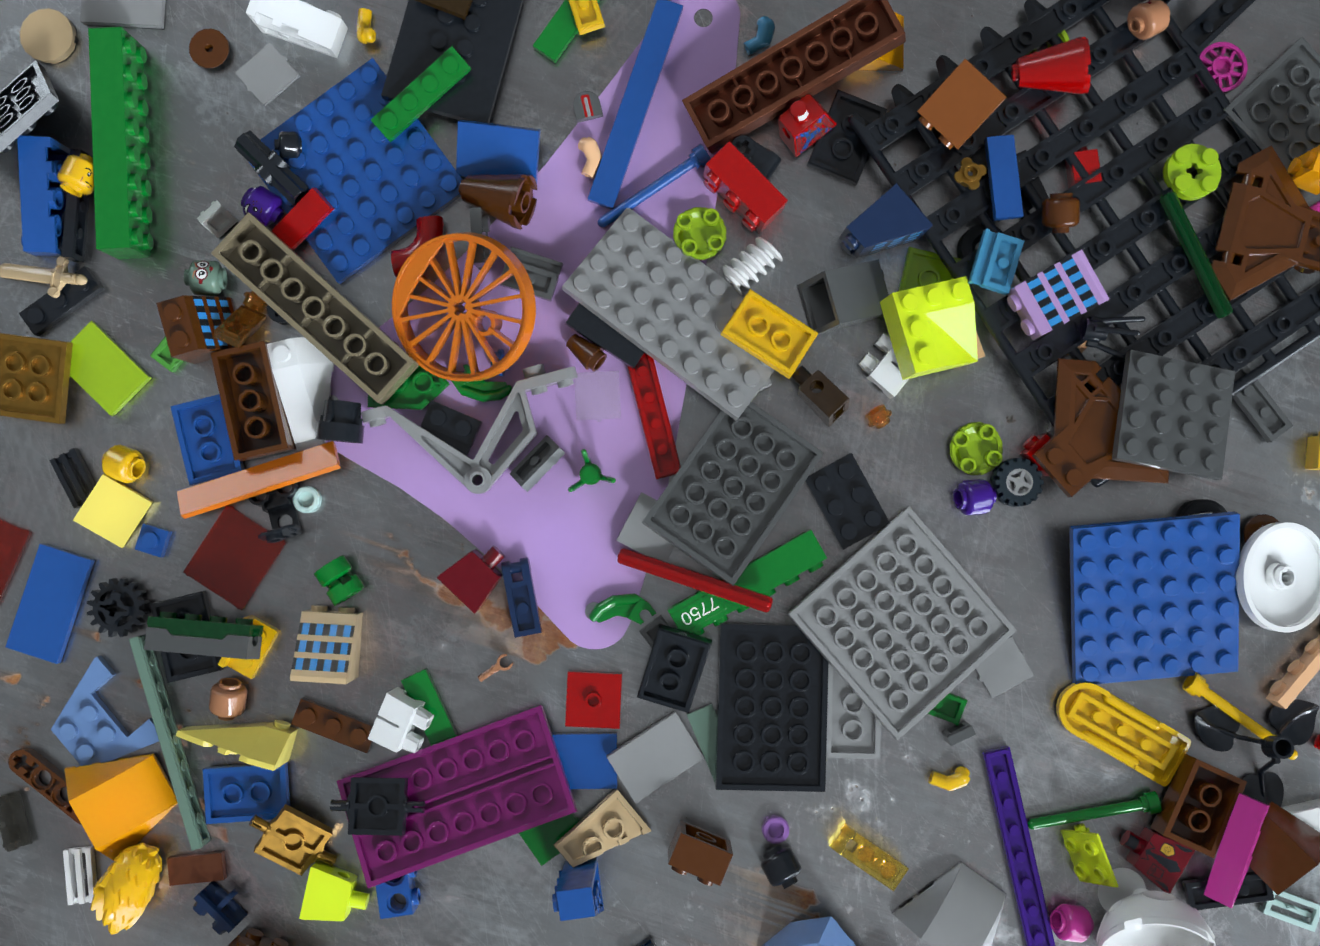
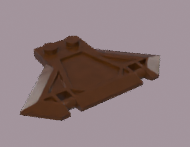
M1272 145L1238 163L1236 173L1243 175L1242 183L1234 182L1232 184L1215 250L1222 252L1223 256L1221 261L1212 260L1211 263L1229 301L1294 265L1320 271V212L1310 209ZM1255 179L1260 180L1258 187L1253 186ZM1234 256L1239 258L1238 265L1232 264Z
M1058 359L1054 436L1038 449L1032 457L1065 495L1073 497L1091 479L1168 484L1169 471L1112 460L1121 393L1120 388L1113 380L1107 377L1103 382L1096 375L1101 369L1096 361ZM1088 382L1093 388L1091 392L1084 386L1085 383Z

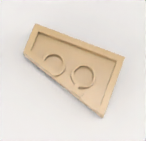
M614 789L561 837L554 846L572 867H575L603 854V852L615 846H621L641 834H647L651 832V829L617 789Z

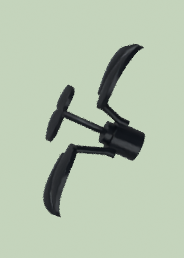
M1294 700L1287 709L1274 706L1269 714V723L1277 731L1275 736H1267L1264 739L1236 734L1240 723L1215 705L1209 706L1195 714L1194 727L1199 739L1208 748L1215 751L1224 752L1231 750L1234 738L1260 744L1264 755L1272 760L1258 769V775L1249 774L1243 779L1247 781V784L1242 794L1267 805L1272 801L1281 807L1284 796L1283 783L1276 773L1264 772L1274 764H1280V759L1290 758L1294 753V745H1303L1311 738L1319 706L1303 700Z

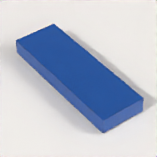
M1014 135L986 137L984 144L993 219L996 221L1021 218L1024 215Z

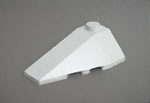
M305 337L290 338L267 344L272 372L297 452L326 443V440L315 439L317 421H320V417L323 415L325 400H329V397H331L332 388L330 385L332 372H334V363Z

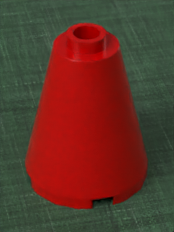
M1078 37L1017 58V64H1012L1011 67L1012 82L1017 81L1018 87L1074 94L1088 93L1091 81V74H1088V65H1091L1088 38Z

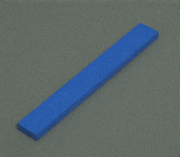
M668 0L656 1L588 196L589 202L613 209L678 26L683 5Z

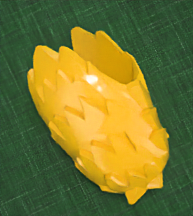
M140 843L129 846L123 851L121 850L119 855L114 858V862L107 868V871L94 886V896L90 909L92 911L95 910L96 920L100 921L102 919L103 926L108 925V931L111 935L133 926L143 914L149 901H151L156 883L160 880V872L162 871V858L158 854V847Z

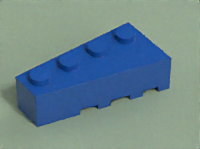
M20 135L17 138L22 221L21 243L23 251L34 256L59 257L61 256L59 244L64 230L62 214L65 211L66 198L64 190L60 187L61 182L58 180L57 174L65 159L70 155L71 149L51 137Z

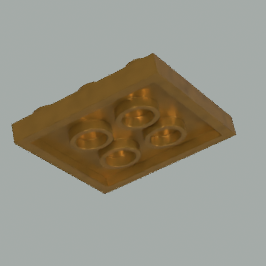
M0 333V416L65 424L72 342Z

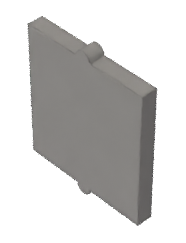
M270 42L235 72L247 86V91L253 93L265 107L300 77L288 63L289 59L287 56H282Z
M1012 636L975 669L979 675L978 680L983 682L992 699L1034 676L1024 659L1026 655L1020 652Z

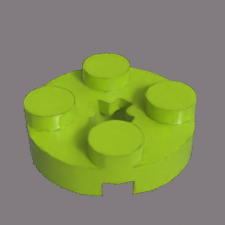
M1187 144L1173 152L1163 168V178L1167 187H1171L1176 192L1178 198L1188 201L1201 199L1216 190L1221 179V164L1218 160L1217 151L1200 144ZM1191 166L1195 167L1198 172L1195 179L1186 171Z

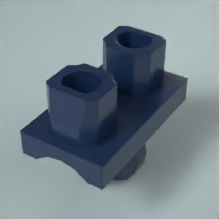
M215 881L210 882L194 898L196 903L193 906V910L199 916H205L208 913L215 919L212 923V928L219 935L226 931L230 933L248 915L233 899L239 891L233 889L228 894Z

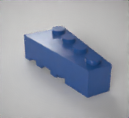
M597 857L575 867H572L565 861L563 869L559 870V878H557L555 894H552L554 912H559L560 921L594 917L604 911Z

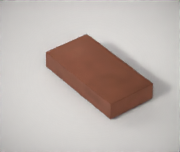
M225 851L176 855L167 858L169 886L222 881L227 878Z

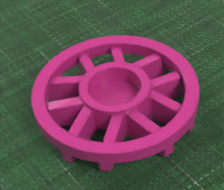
M1213 43L1206 47L1199 55L1223 93L1237 88L1247 75V59L1242 50L1232 43ZM1221 47L1218 55L1213 49ZM1226 48L1232 50L1229 57L1224 56ZM1207 53L1213 59V61L1206 58L1205 54ZM1235 54L1238 55L1241 62L1232 61ZM1242 68V72H1235L1233 69ZM1231 77L1238 78L1234 85ZM1222 79H1225L1227 87H1222Z

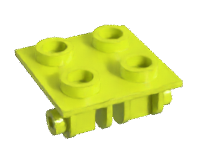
M1084 823L1075 825V831L1060 830L1064 839V846L1069 852L1074 865V872L1080 882L1115 888L1119 887L1098 833H1090L1089 828L1085 827Z

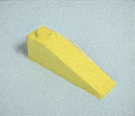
M275 720L274 722L186 726L178 730L176 736L203 747L218 746V753L223 755L239 754V761L274 771L289 761L298 729L290 727L291 723Z

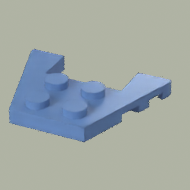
M97 656L93 659L51 728V731L81 766L91 765L96 762H109L159 742L152 718L148 719L130 735L96 694L98 689L117 674L102 656Z

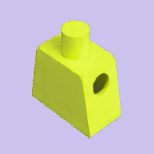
M317 860L310 867L299 919L345 921L350 914L351 907L366 910L370 893L355 890L358 880L357 875L336 866L330 867Z

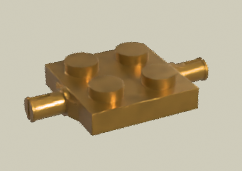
M287 804L283 806L278 815L270 822L255 814L249 823V826L263 832L262 837L254 847V852L301 876L317 860L332 867L337 859L336 855L324 850L325 844L333 834V828Z

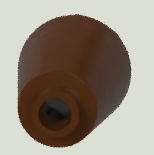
M468 175L460 182L459 194L465 203L475 208L481 207L484 213L515 229L521 230L522 225L527 226L530 223L537 203V199L532 198L533 190H537V183L532 175Z

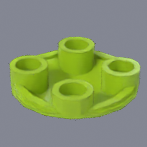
M694 207L678 216L673 228V238L677 247L681 249L684 255L698 260H705L715 256L723 248L726 241V227L723 219L715 209Z
M970 422L961 426L952 436L949 445L950 457L954 465L962 472L969 475H984L1002 462V440L992 425L982 422Z

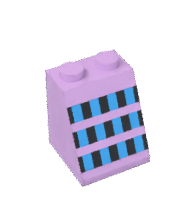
M1082 249L1010 289L1009 294H1007L1010 308L1014 312L1017 311L1024 333L1030 336L1032 340L1109 300L1107 293Z

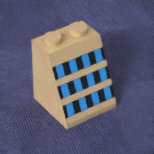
M311 605V609L302 611L290 681L347 684L358 678L363 612H355V607L346 606L338 607V611L328 610L327 605Z

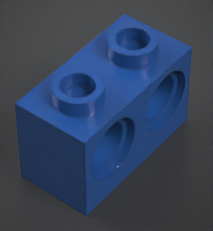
M417 871L376 885L380 919L414 914L418 905L421 904V892L419 887H415L414 877H417ZM394 894H402L406 898V903H398L395 900Z

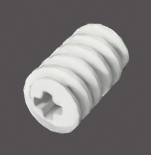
M762 237L755 239L756 246L753 244L747 246L748 253L745 251L739 253L740 260L736 258L731 259L732 268L728 265L722 267L726 280L734 286L741 296V286L748 290L751 288L748 282L749 279L756 283L759 281L757 272L764 276L767 275L765 265L774 269V258L781 262L783 261L778 250Z

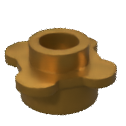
M966 157L962 159L961 168L954 174V179L962 186L976 190L980 186L979 181L981 177L986 174L987 170L984 165H977L972 162L971 158ZM969 171H971V172L973 173L972 176H969V175H968V172H969Z

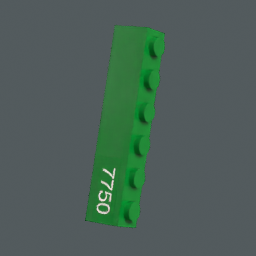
M807 529L749 562L734 585L771 596L776 593L774 588L783 583L785 586H789L800 579L798 576L800 573L806 570L812 573L824 566L822 561L827 559V556L812 530ZM697 591L667 609L679 630L700 636L705 633L703 628L713 623L716 627L729 619L727 616L729 613L735 610L741 613L750 607Z

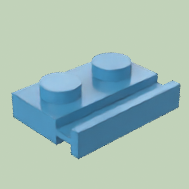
M985 229L982 233L968 283L979 285L981 288L1003 295L1009 294L1024 240Z

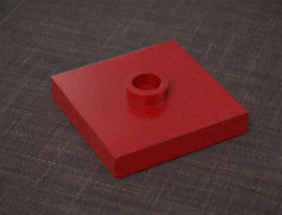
M568 671L565 727L620 729L622 673Z

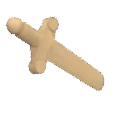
M61 256L57 258L55 268L11 263L0 265V277L50 284L48 295L53 298L60 296V291L66 284L85 285L88 281L87 277L82 274L68 273L69 260Z

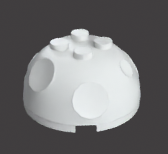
M1144 888L1134 890L1133 895L1119 900L1105 913L1096 939L1097 946H1216L1212 930L1196 908L1191 907L1172 894L1161 891H1149Z

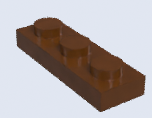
M305 697L301 698L293 717L292 725L361 752L368 753L370 751L373 741L369 740L368 737L374 724Z

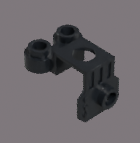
M298 483L291 484L292 489L288 493L285 492V487L266 492V498L263 501L259 500V495L248 498L252 504L262 507V510L269 514L272 530L259 534L258 539L267 540V543H276L302 534L296 508L291 501V498L298 491ZM282 515H289L292 518L291 525L278 527L277 522Z

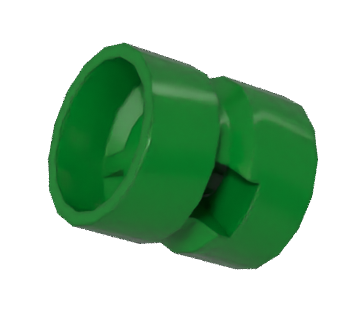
M345 555L337 557L314 573L320 585L328 588L326 594L334 606L341 604L365 588L359 576L351 573L352 566Z

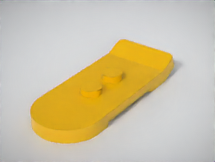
M1088 682L1073 683L1061 692L1057 700V717L1067 731L1162 786H1167L1170 783L1184 755L1191 746L1192 741L1188 737L1096 684Z

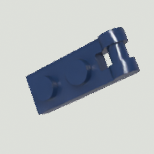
M521 558L520 562L510 563V561L501 562L514 637L542 633L529 558ZM522 572L523 580L514 582L513 574Z

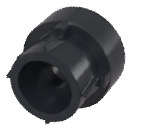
M325 400L323 415H321L320 421H317L315 439L363 444L365 426L362 425L361 403Z

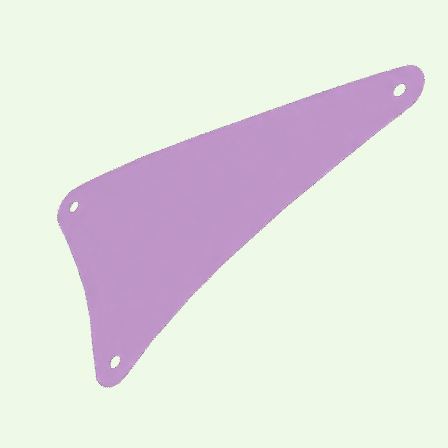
M670 0L671 2L683 5V11L614 208L689 158L688 155L692 153L691 150L699 144L705 148L710 158L719 152L717 151L712 154L707 149L682 100L736 68L740 9L736 0ZM700 9L709 10L713 16L711 24L707 27H700L694 21V15ZM642 41L598 97L603 117L578 123L538 172L537 190H533L532 197L537 199V203L530 223L527 226L522 225V229L519 230L496 219L490 226V232H488V237L499 241L508 249L515 247L563 263L552 301L535 297L536 318L534 329L522 355L510 366L509 371H505L504 376L496 375L484 380L485 382H506L513 389L516 381L525 379L522 370L524 368L543 364L546 373L568 367L576 368L578 378L573 379L574 384L563 388H558L557 384L548 386L547 392L532 395L531 391L526 392L537 430V435L494 483L491 489L483 494L470 492L391 417L385 419L386 424L370 428L369 423L363 424L362 422V425L365 426L363 444L333 441L336 444L338 453L404 490L446 520L482 553L486 554L494 545L505 555L501 562L510 561V563L520 562L521 558L528 557L538 607L571 642L587 649H602L615 644L624 636L631 622L630 619L622 616H615L600 623L597 621L592 622L586 617L585 609L589 603H599L612 595L640 594L646 572L617 562L618 554L622 548L639 552L616 540L641 492L658 500L668 486L670 478L669 476L656 480L628 366L604 350L603 352L607 354V358L602 366L595 372L591 369L586 370L570 349L566 347V343L572 335L577 334L583 338L585 337L566 325V321L579 302L562 290L564 283L614 224L612 222L604 228L598 225V219L612 209L588 201L595 176L593 179H590L581 174L587 159L585 154L579 150L578 142L584 137L593 138L597 142L603 156ZM694 167L632 210L674 241L673 228L678 216L694 207L715 209L718 193L713 194L704 185L703 173L705 167H699L698 169ZM467 251L457 260L461 283L463 281ZM499 256L475 294L502 275L505 262ZM707 259L700 260L702 263L706 265ZM473 265L470 287L480 272L475 265ZM449 267L445 271V274L447 275L448 279L453 285L451 270ZM438 278L434 283L448 293ZM499 285L480 298L479 301L517 295L520 292ZM429 287L420 294V296L448 302ZM521 298L481 306L483 309L492 310L498 314L522 319ZM414 299L408 304V314L413 316L447 309L448 307ZM449 313L410 320L415 337ZM487 316L482 321L485 330L491 327V321ZM392 317L379 328L404 349L397 335ZM502 320L500 332L515 342L520 324ZM450 321L419 342L428 355L432 352ZM454 329L435 359L437 363L446 368L449 366ZM471 330L478 369L481 372L491 367V360ZM462 331L456 371L465 373L463 365H469ZM485 336L494 352H498V349H503L504 354H507L510 350V347L496 336ZM654 360L676 445L687 384ZM334 364L330 385L332 388L331 395L336 396L341 401L361 403V412L372 409L367 407L368 394ZM447 380L450 385L433 401L482 421L473 446L468 453V457L473 460L508 396L499 401L481 402L462 396L452 381ZM430 403L423 410H393L421 427ZM518 412L514 413L489 459L491 464L496 463L523 431ZM548 435L565 454L527 492L516 482L510 473ZM582 449H586L591 463L601 469L602 475L616 479L615 483L600 480L597 484H584L573 492L568 491L571 485L581 479L580 470L585 465L581 453ZM478 475L475 478V483L481 485L483 478L481 475ZM500 562L497 567L502 571ZM522 572L513 574L514 582L523 580Z

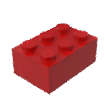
M730 141L705 165L703 173L704 185L713 194L717 192L724 199L722 202L732 213L736 211L743 218L741 221L749 231L753 232L755 230L760 234L783 211L788 200Z

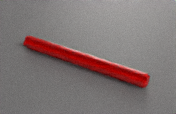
M622 548L618 554L617 562L619 564L765 613L769 612L772 606L773 598L737 585L733 586L725 581Z

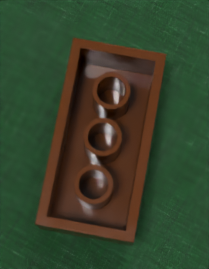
M266 341L211 353L232 453L236 461L245 462L297 450L272 372L267 349L269 342Z

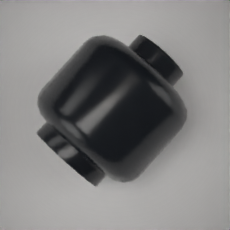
M780 845L762 855L764 860L761 862V868L772 886L782 885L786 889L798 882L796 876L801 872L802 868L791 848H783Z

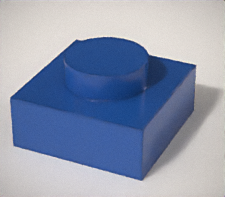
M143 523L135 550L157 557H164L173 531Z

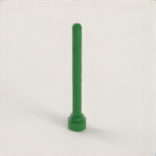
M1156 791L1143 793L1142 796L1138 797V800L1032 818L1028 820L1027 824L1030 829L1035 830L1136 811L1147 812L1148 815L1161 813V803Z

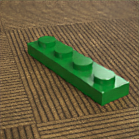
M451 46L378 112L371 121L392 142L472 70L471 67Z

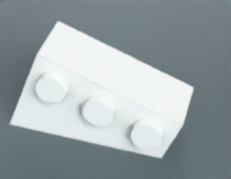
M250 0L246 10V14L262 33L338 58L348 30L339 14L330 10L325 12L300 0Z

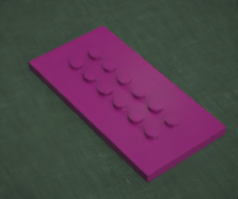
M542 705L336 781L341 799L347 800L350 793L351 777L408 778L407 795L409 801H425V806H415V808H425L424 813L408 812L406 831L403 836L352 835L367 888L577 812Z

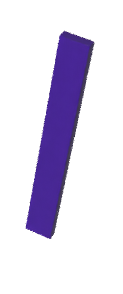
M1003 746L981 751L1025 945L1055 946L1010 747Z

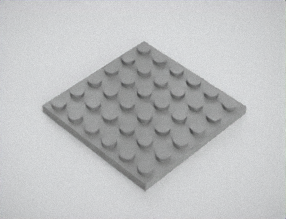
M910 506L898 514L887 526L880 530L787 614L895 740H899L1017 631Z

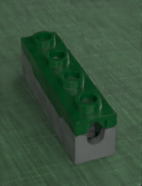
M160 611L159 617L148 616L144 650L238 659H260L263 626L253 625V619L236 618L235 623H227L228 617L210 616V621L202 620V615L185 614V619L177 618V613Z

